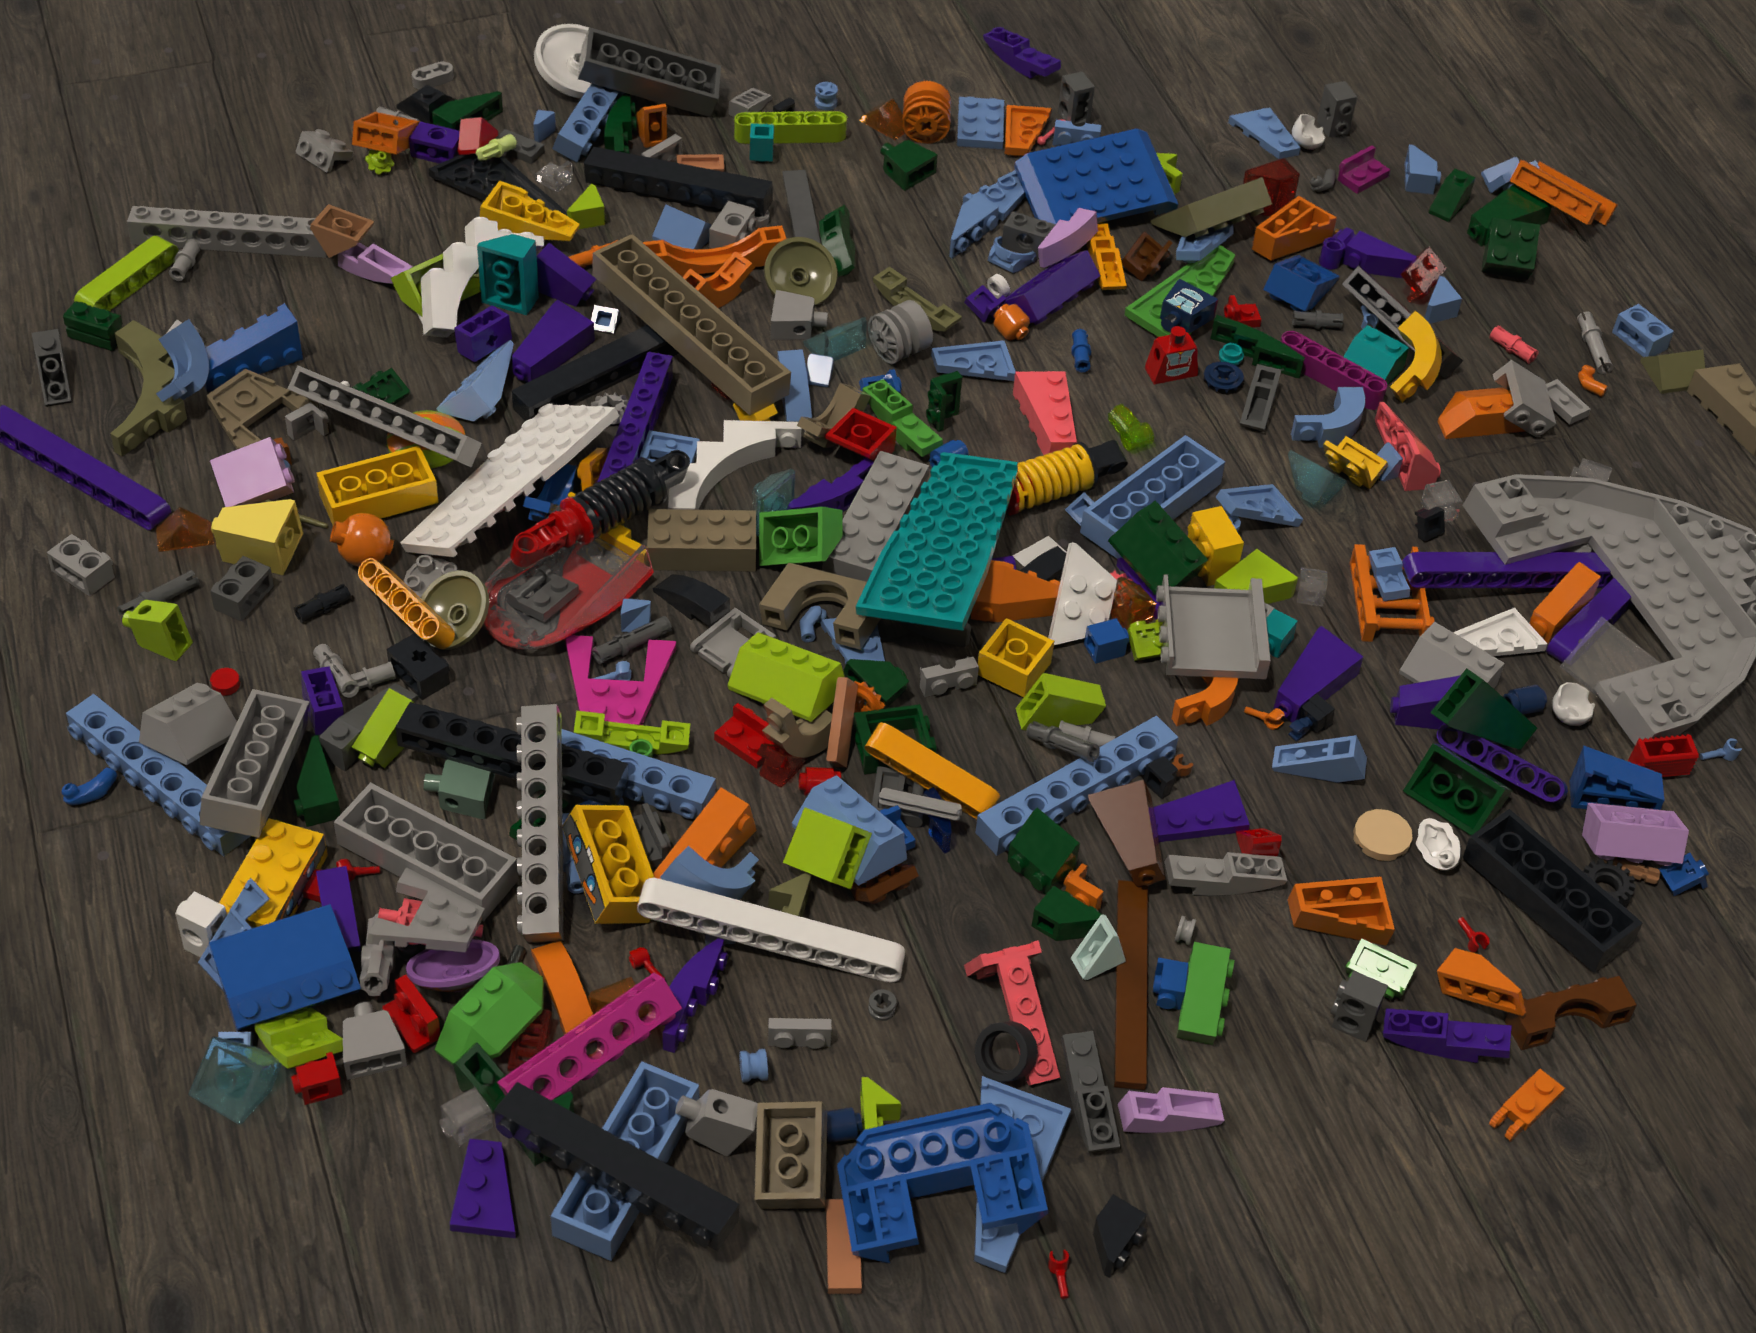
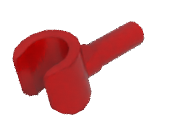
M341 859L336 862L337 867L347 866L349 882L355 876L380 874L379 866L353 867L348 859Z
M1464 917L1459 918L1458 923L1470 939L1467 945L1470 952H1477L1479 949L1478 943L1481 944L1483 949H1486L1490 942L1487 934L1484 932L1475 933Z
M640 947L629 952V961L634 969L644 965L650 974L656 973L664 978L653 966L646 948Z
M1063 1250L1062 1261L1055 1260L1051 1251L1048 1262L1049 1270L1056 1274L1061 1299L1069 1298L1065 1278L1069 1262V1254L1066 1250Z

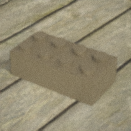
M649 509L648 569L756 572V510Z

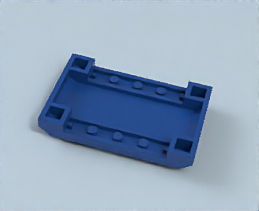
M1140 129L1128 130L1027 153L1015 162L1014 168L1034 217L1049 223L1057 224L1059 220L1069 221L1079 208L1096 211L1097 223L1152 210L1155 215L1178 209L1179 204L1148 133Z

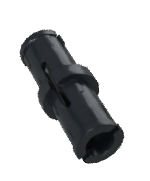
M341 584L328 592H319L309 601L294 606V613L297 619L303 623L321 613L327 614L331 608L351 600V594L345 584Z

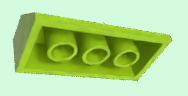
M443 254L390 278L401 301L420 316H422L421 277L432 268L444 269ZM479 268L470 277L460 301L481 292Z
M758 632L739 648L727 686L733 692L764 704L773 698L792 710L793 715L812 722L834 702L838 677H844L840 662Z

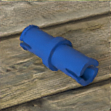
M1077 329L1072 333L1073 346L1071 353L1075 359L1074 366L1076 370L1083 373L1087 372L1091 367L1089 359L1091 347L1088 344V333L1083 329Z

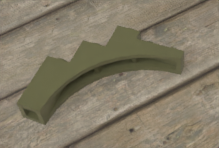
M135 320L115 333L119 353L134 364L144 380L141 396L135 408L126 420L110 433L114 452L121 457L155 434L159 429L169 433L187 420L184 400L181 398L174 400L170 397L162 402L156 394L172 382L175 374L173 361L158 340L161 336Z

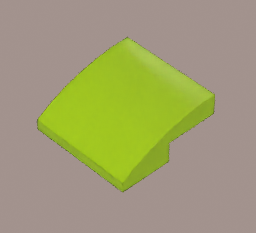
M313 1008L255 1024V1031L265 1047L287 1069L326 1057V1053L329 1052L335 1054L343 1051V1038L327 1029V1017Z

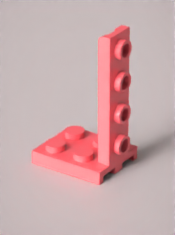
M1039 940L1018 947L1005 948L1002 951L981 954L964 965L967 977L976 975L978 980L994 976L995 973H998L1010 1021L1023 1024L1033 1034L1037 1043L1038 1056L1034 1068L1025 1076L1029 1086L1060 1078L1030 967V959L1042 953ZM1016 1041V1044H1017V1047H1018V1051H1019V1055H1020L1019 1044H1018L1017 1041Z

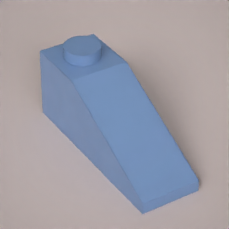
M1357 735L1275 746L1272 769L1275 772L1332 782L1360 780L1365 778L1367 756Z

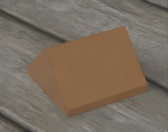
M328 204L311 223L310 229L330 258L356 246L371 229L374 221Z

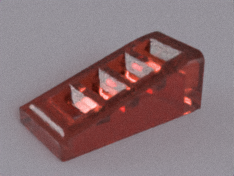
M543 1009V1012L513 1042L507 1066L508 1072L514 1071L526 1062L518 1060V1056L532 1058L546 1048L553 1025L551 1011ZM525 1033L538 1034L540 1036H529L525 1035ZM521 1045L537 1047V1049L524 1048Z

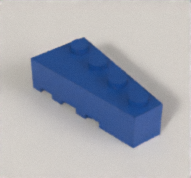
M285 303L277 307L278 311L267 317L264 314L257 318L258 322L244 330L241 327L234 331L232 337L226 341L220 339L206 347L209 360V374L204 388L207 392L214 391L244 369L262 374L303 359L298 323Z

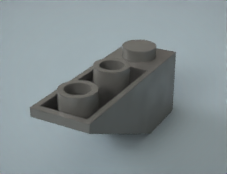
M58 329L32 333L45 406L72 402L62 341Z

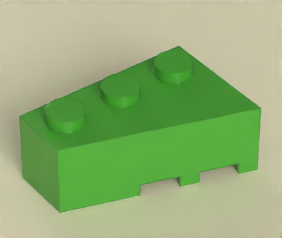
M1194 942L1188 959L1185 993L1181 1005L1176 1038L1213 1045L1216 1036H1222L1225 1018L1219 1016L1221 1006L1227 1007L1230 989L1224 988L1226 977L1231 978L1233 973L1234 960L1229 959L1231 949Z

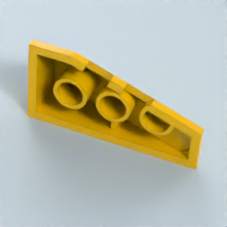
M502 181L497 183L480 206V217H486L490 221H497L498 230L509 229L512 233L519 234L532 232L535 236H543L545 240L571 241L580 226L578 222L560 211H552L545 207L544 201L540 199L535 201L530 198L526 190Z

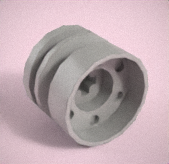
M907 300L892 307L891 310L887 309L869 319L868 332L871 343L877 354L886 363L894 364L909 357L910 354L913 355L930 347L933 342L931 323L922 307L915 301Z

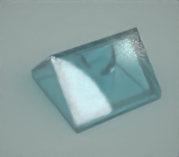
M863 317L843 323L803 341L804 346L812 354L833 357L834 361L865 348L866 318Z

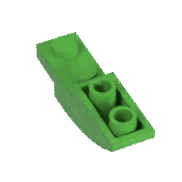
M884 379L862 388L863 392L871 395L868 403L878 419L897 427L896 441L906 451L913 449L923 457L943 445V439L913 414V405Z

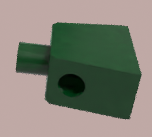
M905 140L896 146L887 142L881 148L880 153L884 156V172L904 191L936 173L938 154L910 140Z

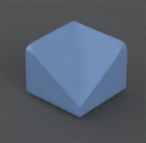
M623 599L621 632H631L651 622V601Z

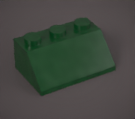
M1156 500L1138 511L1108 539L1113 548L1155 595L1157 586H1162L1164 575H1168L1169 587H1181L1196 577L1208 561L1205 555Z
M1436 743L1431 745L1403 792L1470 835H1473L1496 817L1513 791L1446 747Z

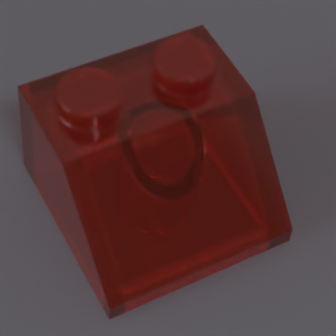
M1285 158L1245 171L1243 184L1263 177L1272 204L1264 207L1265 212L1260 215L1271 217L1295 199L1300 173Z

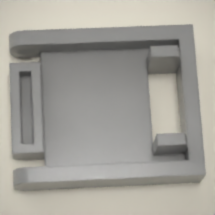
M734 608L691 643L690 650L698 653L702 659L721 672H727V676L730 677L739 648L749 640L736 630L743 627L753 635L759 632L775 639L776 635L737 608Z

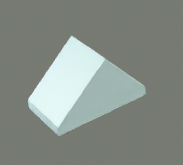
M1100 915L1071 956V960L1082 979L1088 980L1126 962L1119 937L1106 915Z

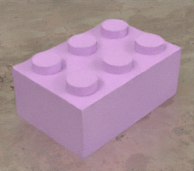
M1588 803L1582 836L1594 854L1601 859L1613 860L1614 857H1622L1635 863L1651 860L1660 865L1671 866L1672 863L1683 864L1689 830L1674 811Z

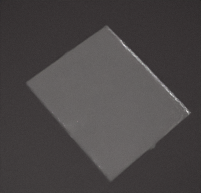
M1601 616L1585 637L1579 639V644L1560 667L1600 698L1594 689L1598 682L1661 663Z

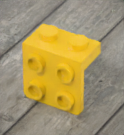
M1347 436L1344 437L1338 446L1327 440L1323 443L1328 466L1336 473L1340 474L1343 472L1348 475L1350 481L1359 487L1364 485L1370 489L1388 467L1386 460Z

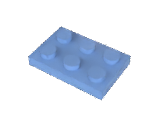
M959 97L957 146L1002 149L1004 100Z

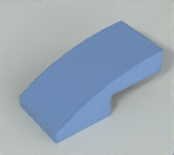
M1396 548L1369 551L1373 574L1383 601L1410 597V588L1402 572L1403 563Z

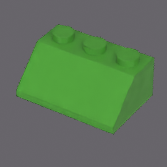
M813 507L759 512V566L825 562L842 538L843 510Z

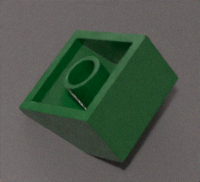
M1036 808L1010 843L1007 862L1014 871L1020 872L1026 877L1035 889L1041 890L1046 895L1053 886L1059 889L1064 887V880L1071 870L1075 871L1080 843L1039 808Z

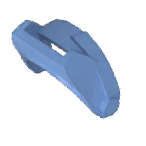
M999 236L995 238L987 260L1010 272H1018L1032 262H1035L1037 255L1033 251L1022 254L1001 247L1003 237Z

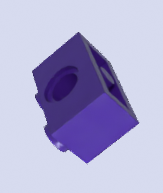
M420 121L409 137L411 157L440 164L458 156L460 131Z

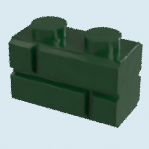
M77 301L63 315L67 337L111 351L117 347L115 333L123 328L121 315Z

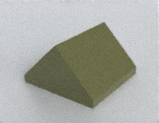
M1703 349L1641 357L1640 360L1661 394L1687 390L1694 371L1705 368Z

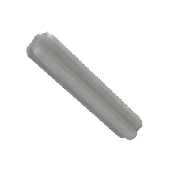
M882 788L879 793V803L881 805L890 807L898 805L900 809L958 821L962 815V805L890 788Z

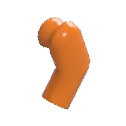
M1584 365L1578 373L1582 387L1603 397L1608 386L1594 380L1592 376L1595 373V368Z

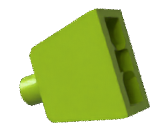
M144 600L133 611H127L123 615V626L132 629L139 646L168 659L177 661L193 643L178 604Z

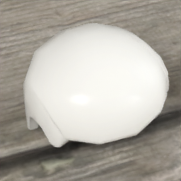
M1302 114L1298 117L1292 128L1294 140L1306 149L1312 150L1321 147L1325 140L1323 127L1316 128L1314 125L1315 118L1308 114Z
M1566 682L1560 685L1552 700V709L1557 718L1570 726H1581L1589 722L1595 704H1590L1588 700L1589 690L1577 683Z

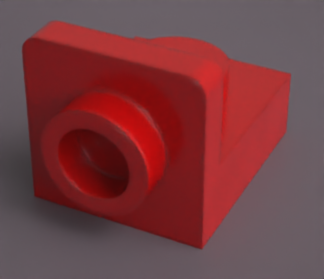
M1235 295L1229 296L1228 305L1224 306L1225 318L1243 323L1252 328L1260 327L1261 317L1256 304L1238 305Z

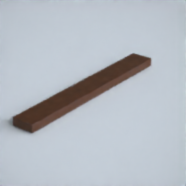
M1118 880L1116 933L1119 937L1126 962L1116 966L1114 1087L1145 1090L1147 1074L1148 885L1137 887L1134 881Z

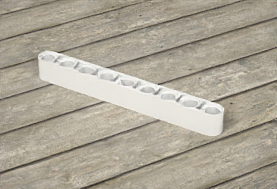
M649 878L643 884L637 911L646 918L883 982H896L901 978L906 950L896 942L658 878Z

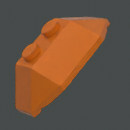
M1504 387L1456 392L1438 418V424L1445 439L1527 432L1505 419L1504 412L1510 409L1514 403L1511 391Z

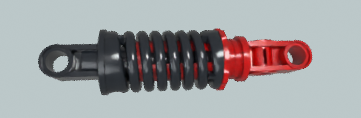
M673 450L653 462L644 457L638 458L634 463L626 466L625 469H621L617 473L602 479L601 482H597L584 491L576 493L574 497L563 499L560 502L561 511H554L549 515L548 519L538 522L515 537L510 554L512 562L519 567H528L540 559L554 554L562 547H571L576 541L587 545L600 537L601 534H605L610 529H615L618 525L624 524L626 520L633 519L634 516L640 515L642 511L649 510L651 506L663 504L667 500V490L680 484L685 479L690 465L689 456L681 450ZM520 548H525L529 551H523Z

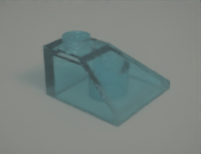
M1292 450L1289 451L1288 457L1296 489L1304 493L1301 498L1313 505L1317 501L1326 504L1347 482L1345 479Z
M793 469L772 474L764 481L755 485L752 494L753 510H756V535L759 536V512L787 510L789 503L794 499L795 471Z
M212 1037L188 1095L235 1123L242 1124L270 1093L282 1064L274 1056L258 1047Z

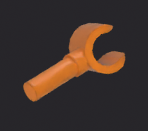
M1247 706L1245 707L1244 713L1264 720L1265 725L1271 730L1277 729L1284 723L1280 719L1285 713L1279 708H1275L1268 714Z

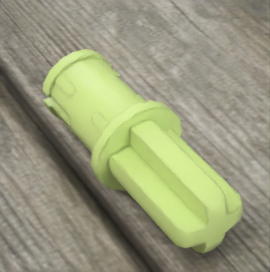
M511 134L500 139H492L488 145L476 150L478 160H488L492 157L499 158L504 152L516 148L517 141Z

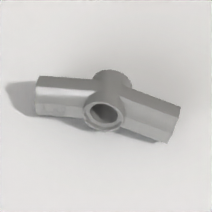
M378 914L368 919L366 946L362 947L360 988L366 991L369 996H380L381 992L388 988L390 973L395 972L396 963L394 941L380 940L379 945L367 943L368 934Z

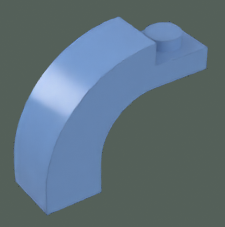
M189 319L158 339L170 355L175 370L172 382L156 393L162 402L170 397L174 400L179 397L182 400L186 399L200 390L208 378L209 360L202 338Z
M1338 387L1334 402L1335 411L1330 414L1295 415L1291 431L1292 441L1317 440L1320 448L1323 447V443L1326 440L1334 445H1338L1345 436L1351 438L1360 426L1365 406L1363 387Z
M688 846L674 859L660 878L740 900L756 881L752 878L756 873L752 868L759 859L750 852L737 866L725 869L708 863Z

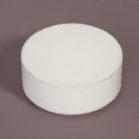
M995 274L988 279V289L997 299L1002 295L1005 297L1009 295L1010 287L1003 276Z

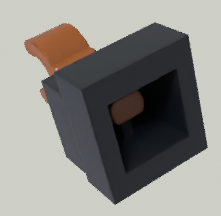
M1183 754L1177 755L1172 763L1162 756L1146 766L1143 780L1161 799L1170 795L1176 777L1187 776L1192 771L1193 763L1181 765Z

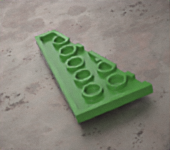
M1219 245L1203 259L1197 260L1194 263H1188L1125 308L1124 315L1157 337L1170 335L1171 331H1166L1161 325L1160 314L1163 300L1175 283L1182 279L1214 296L1233 265L1235 254Z

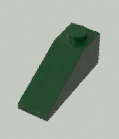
M496 91L449 101L432 112L433 125L460 131L461 119L482 117L484 120L489 121L503 112L502 93Z
M318 735L313 736L299 777L297 784L299 799L293 800L297 817L303 816L306 827L336 820L341 815L339 800Z

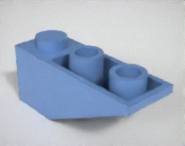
M976 194L961 206L951 237L950 258L965 251L968 246L980 240L984 234L997 226L999 221V207Z

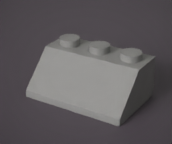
M1434 622L1419 637L1402 665L1399 674L1414 683L1459 676L1467 668L1494 689L1498 684L1505 663Z
M197 682L142 713L139 743L188 765L227 742L237 721L221 693L210 689L205 684Z

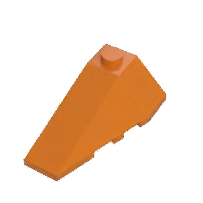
M991 560L986 579L972 609L971 619L1003 622L1006 618L1014 621L1053 616L1060 581L1055 579L1046 581L1038 578L1037 573L1030 570L1024 573L1013 569V564Z

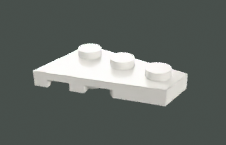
M1515 608L1453 632L1492 656L1545 651L1547 647V642Z

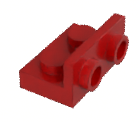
M739 703L733 706V716L714 732L715 741L757 769L780 749L779 746L767 739L762 731L769 723L757 716L753 710L745 708Z
M405 974L395 980L397 993L394 994L395 1000L385 1004L382 1009L388 1011L397 1032L410 1050L416 1053L439 1039V1019Z

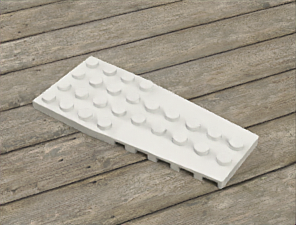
M547 404L541 407L535 417L525 421L518 432L508 436L501 447L491 451L488 454V459L401 541L405 552L449 557L456 556L457 552L455 549L458 546L471 543L477 538L474 533L476 530L484 527L490 528L496 523L493 517L495 514L503 510L509 512L516 506L513 501L514 498L521 494L524 496L531 494L535 490L533 483L537 479L541 478L542 481L549 479L619 417L616 408L586 405L570 406L568 404Z

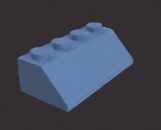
M837 775L812 788L792 821V827L796 830L803 809L806 807L871 832L872 835L854 879L858 886L907 860L904 832Z

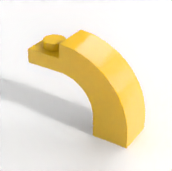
M1416 311L1398 327L1402 338L1415 349V357L1410 367L1390 386L1395 397L1402 403L1406 398L1415 394L1419 385L1428 390L1435 381L1441 367L1442 353L1439 341L1428 321Z

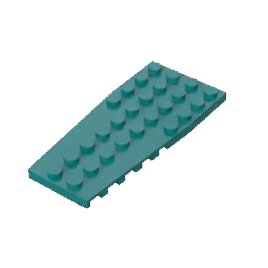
M942 452L939 464L937 466L934 465L930 471V479L928 482H923L920 487L921 494L918 498L912 500L910 512L908 515L904 514L900 520L899 530H894L881 551L855 606L856 615L964 630L990 567L1018 474V463Z

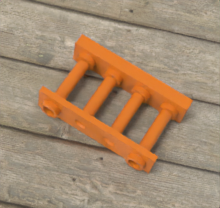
M1520 160L1510 182L1587 225H1590L1593 219L1603 225H1607L1618 204L1542 162L1538 163L1539 168L1525 160Z
M1354 544L1350 559V569L1361 640L1373 642L1375 631H1379L1380 628L1418 630L1419 636H1421L1434 623V617H1430L1425 588H1414L1410 585L1409 580L1406 579L1410 590H1412L1413 599L1400 598L1383 601L1382 598H1377V595H1373V589H1378L1374 576L1369 573L1372 566L1370 558L1366 554L1365 545ZM1412 547L1411 553L1419 552L1418 547ZM1376 609L1415 610L1416 619L1382 618L1380 615H1376Z

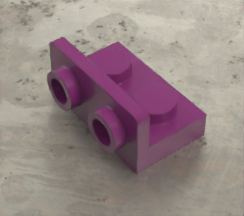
M1370 146L1341 162L1337 180L1356 194H1359L1388 178L1390 169L1374 159L1376 148Z

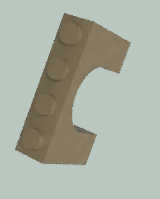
M793 563L786 565L759 603L762 624L787 630L798 613L807 605L818 601L838 602L844 605V608L833 622L835 641L837 644L860 650L881 618L856 615L855 606L867 582Z

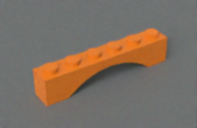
M782 225L758 228L735 243L713 249L697 250L672 245L665 240L642 243L680 276H684L690 268L698 274L717 272L735 251L752 262L755 267L765 266L768 254L773 247L787 238Z

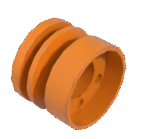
M921 81L909 87L904 94L902 127L905 134L911 140L926 144L938 142L950 130L951 97L943 85L934 81Z

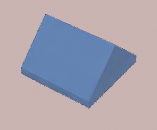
M665 205L652 239L655 241L665 240L672 245L682 248L699 250L709 242V229L712 225L669 205Z

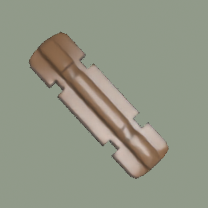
M1614 857L1612 865L1617 866L1618 862L1623 865L1622 870L1626 868L1630 870L1629 876H1634V879L1638 880L1642 878L1644 882L1657 884L1660 877L1659 869L1649 866L1645 868L1643 864L1622 858L1618 860L1617 857Z

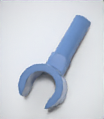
M1365 305L1361 306L1364 316L1361 328L1364 329L1370 324L1376 329L1378 317L1369 313Z
M627 661L618 662L616 664V672L592 679L630 681V663Z
M1730 738L1722 748L1700 753V759L1723 757L1728 761H1733L1737 758L1742 748L1735 749L1734 746L1738 741Z

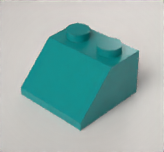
M1367 325L1354 337L1343 357L1383 378L1388 385L1404 369L1409 347Z

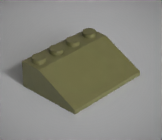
M1263 177L1171 211L1151 220V223L1154 226L1184 237L1194 234L1195 238L1208 234V228L1213 227L1214 231L1228 226L1226 221L1232 220L1234 224L1245 220V214L1250 213L1251 217L1264 213L1263 208L1272 203Z

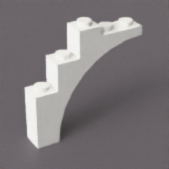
M486 217L474 218L465 226L466 243H453L443 252L444 269L432 268L421 277L423 335L447 338L454 332V327L457 326V310L461 295L470 277L479 268L477 252L479 242L515 234L536 240L537 252L544 246L543 236H535L532 232L519 234L512 233L509 229L498 230L497 221H490Z

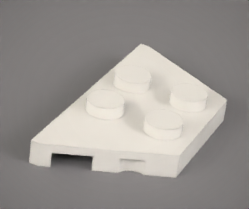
M1073 542L1068 545L1048 638L1055 641L1054 645L1085 638L1087 626L1108 621L1117 579Z

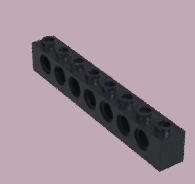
M409 702L395 726L398 746L516 780L517 773L522 772V764L517 760V745H521V735L508 728L497 727L480 720L469 719L452 712L448 713L427 705ZM535 736L532 742H540L543 739ZM562 744V793L604 805H617L628 784V763ZM538 762L533 766L532 770H540L546 763Z

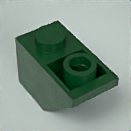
M1053 886L1034 908L1031 926L1055 941L1080 939L1086 937L1100 915L1103 914L1096 908L1077 900L1069 892L1062 891Z

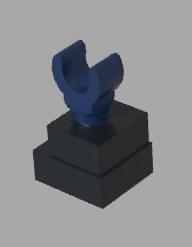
M1316 693L1308 702L1301 706L1300 719L1295 720L1289 726L1293 730L1288 735L1297 742L1303 738L1310 728L1316 733L1321 729H1328L1333 725L1335 708Z

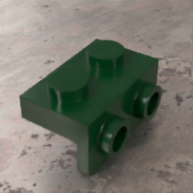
M959 371L944 374L930 380L926 417L928 422L933 424L937 431L944 429V419L959 415L963 379Z

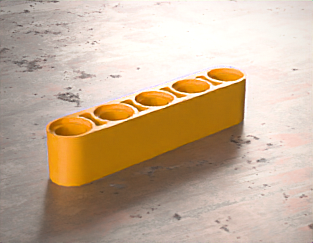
M373 558L366 559L361 563L358 570L359 578L419 637L438 649H446L452 644L455 637L453 628L391 569Z
M880 722L864 746L870 755L945 801L961 804L962 811L977 819L980 813L995 806L1000 798V794L994 788L889 724Z

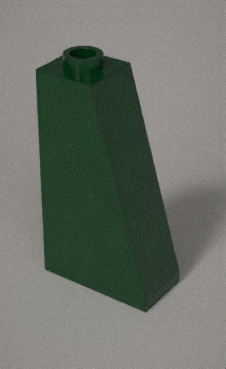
M1513 184L1472 214L1467 234L1481 247L1485 246L1487 228L1492 218L1539 224L1541 226L1547 223L1552 205Z
M1467 668L1430 712L1451 728L1519 750L1538 729L1486 681Z

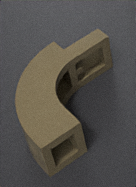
M840 383L827 409L816 418L801 416L797 426L805 430V438L823 448L835 446V443L825 439L826 434L852 408L864 412L871 395L851 385Z
M771 698L764 704L769 725L762 731L771 742L789 754L802 758L813 756L828 748L832 713L824 710L812 722L802 718L795 721L792 710L777 700Z

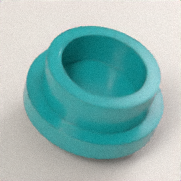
M1235 343L1225 344L1219 351V359L1222 362L1238 365L1243 361L1244 354L1242 348Z

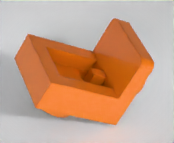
M1082 863L1076 871L1071 870L1064 880L1065 891L1069 892L1077 900L1099 911L1103 890L1085 880L1088 866Z

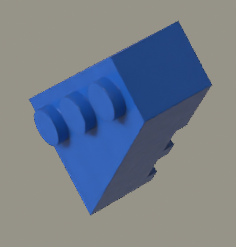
M1583 745L1569 781L1572 808L1587 809L1588 803L1661 810L1664 803L1661 773Z

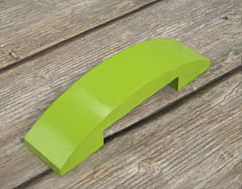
M576 710L574 733L626 750H629L630 744L633 741L645 739L652 744L653 754L674 753L688 749L690 723L662 720L661 727L604 721L605 714Z

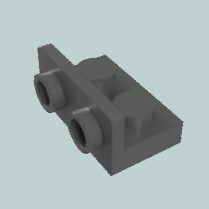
M648 803L642 804V814L634 816L633 820L650 867L654 868L659 866L666 858L668 851L671 850V844L668 835L661 833V823L657 812H652Z

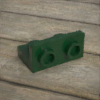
M392 367L385 372L382 370L376 372L371 376L370 381L365 384L359 382L352 387L392 405L404 399L410 393L408 387Z

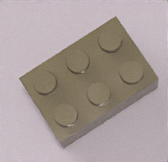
M822 1101L757 1103L755 1201L760 1209L825 1208L827 1111Z

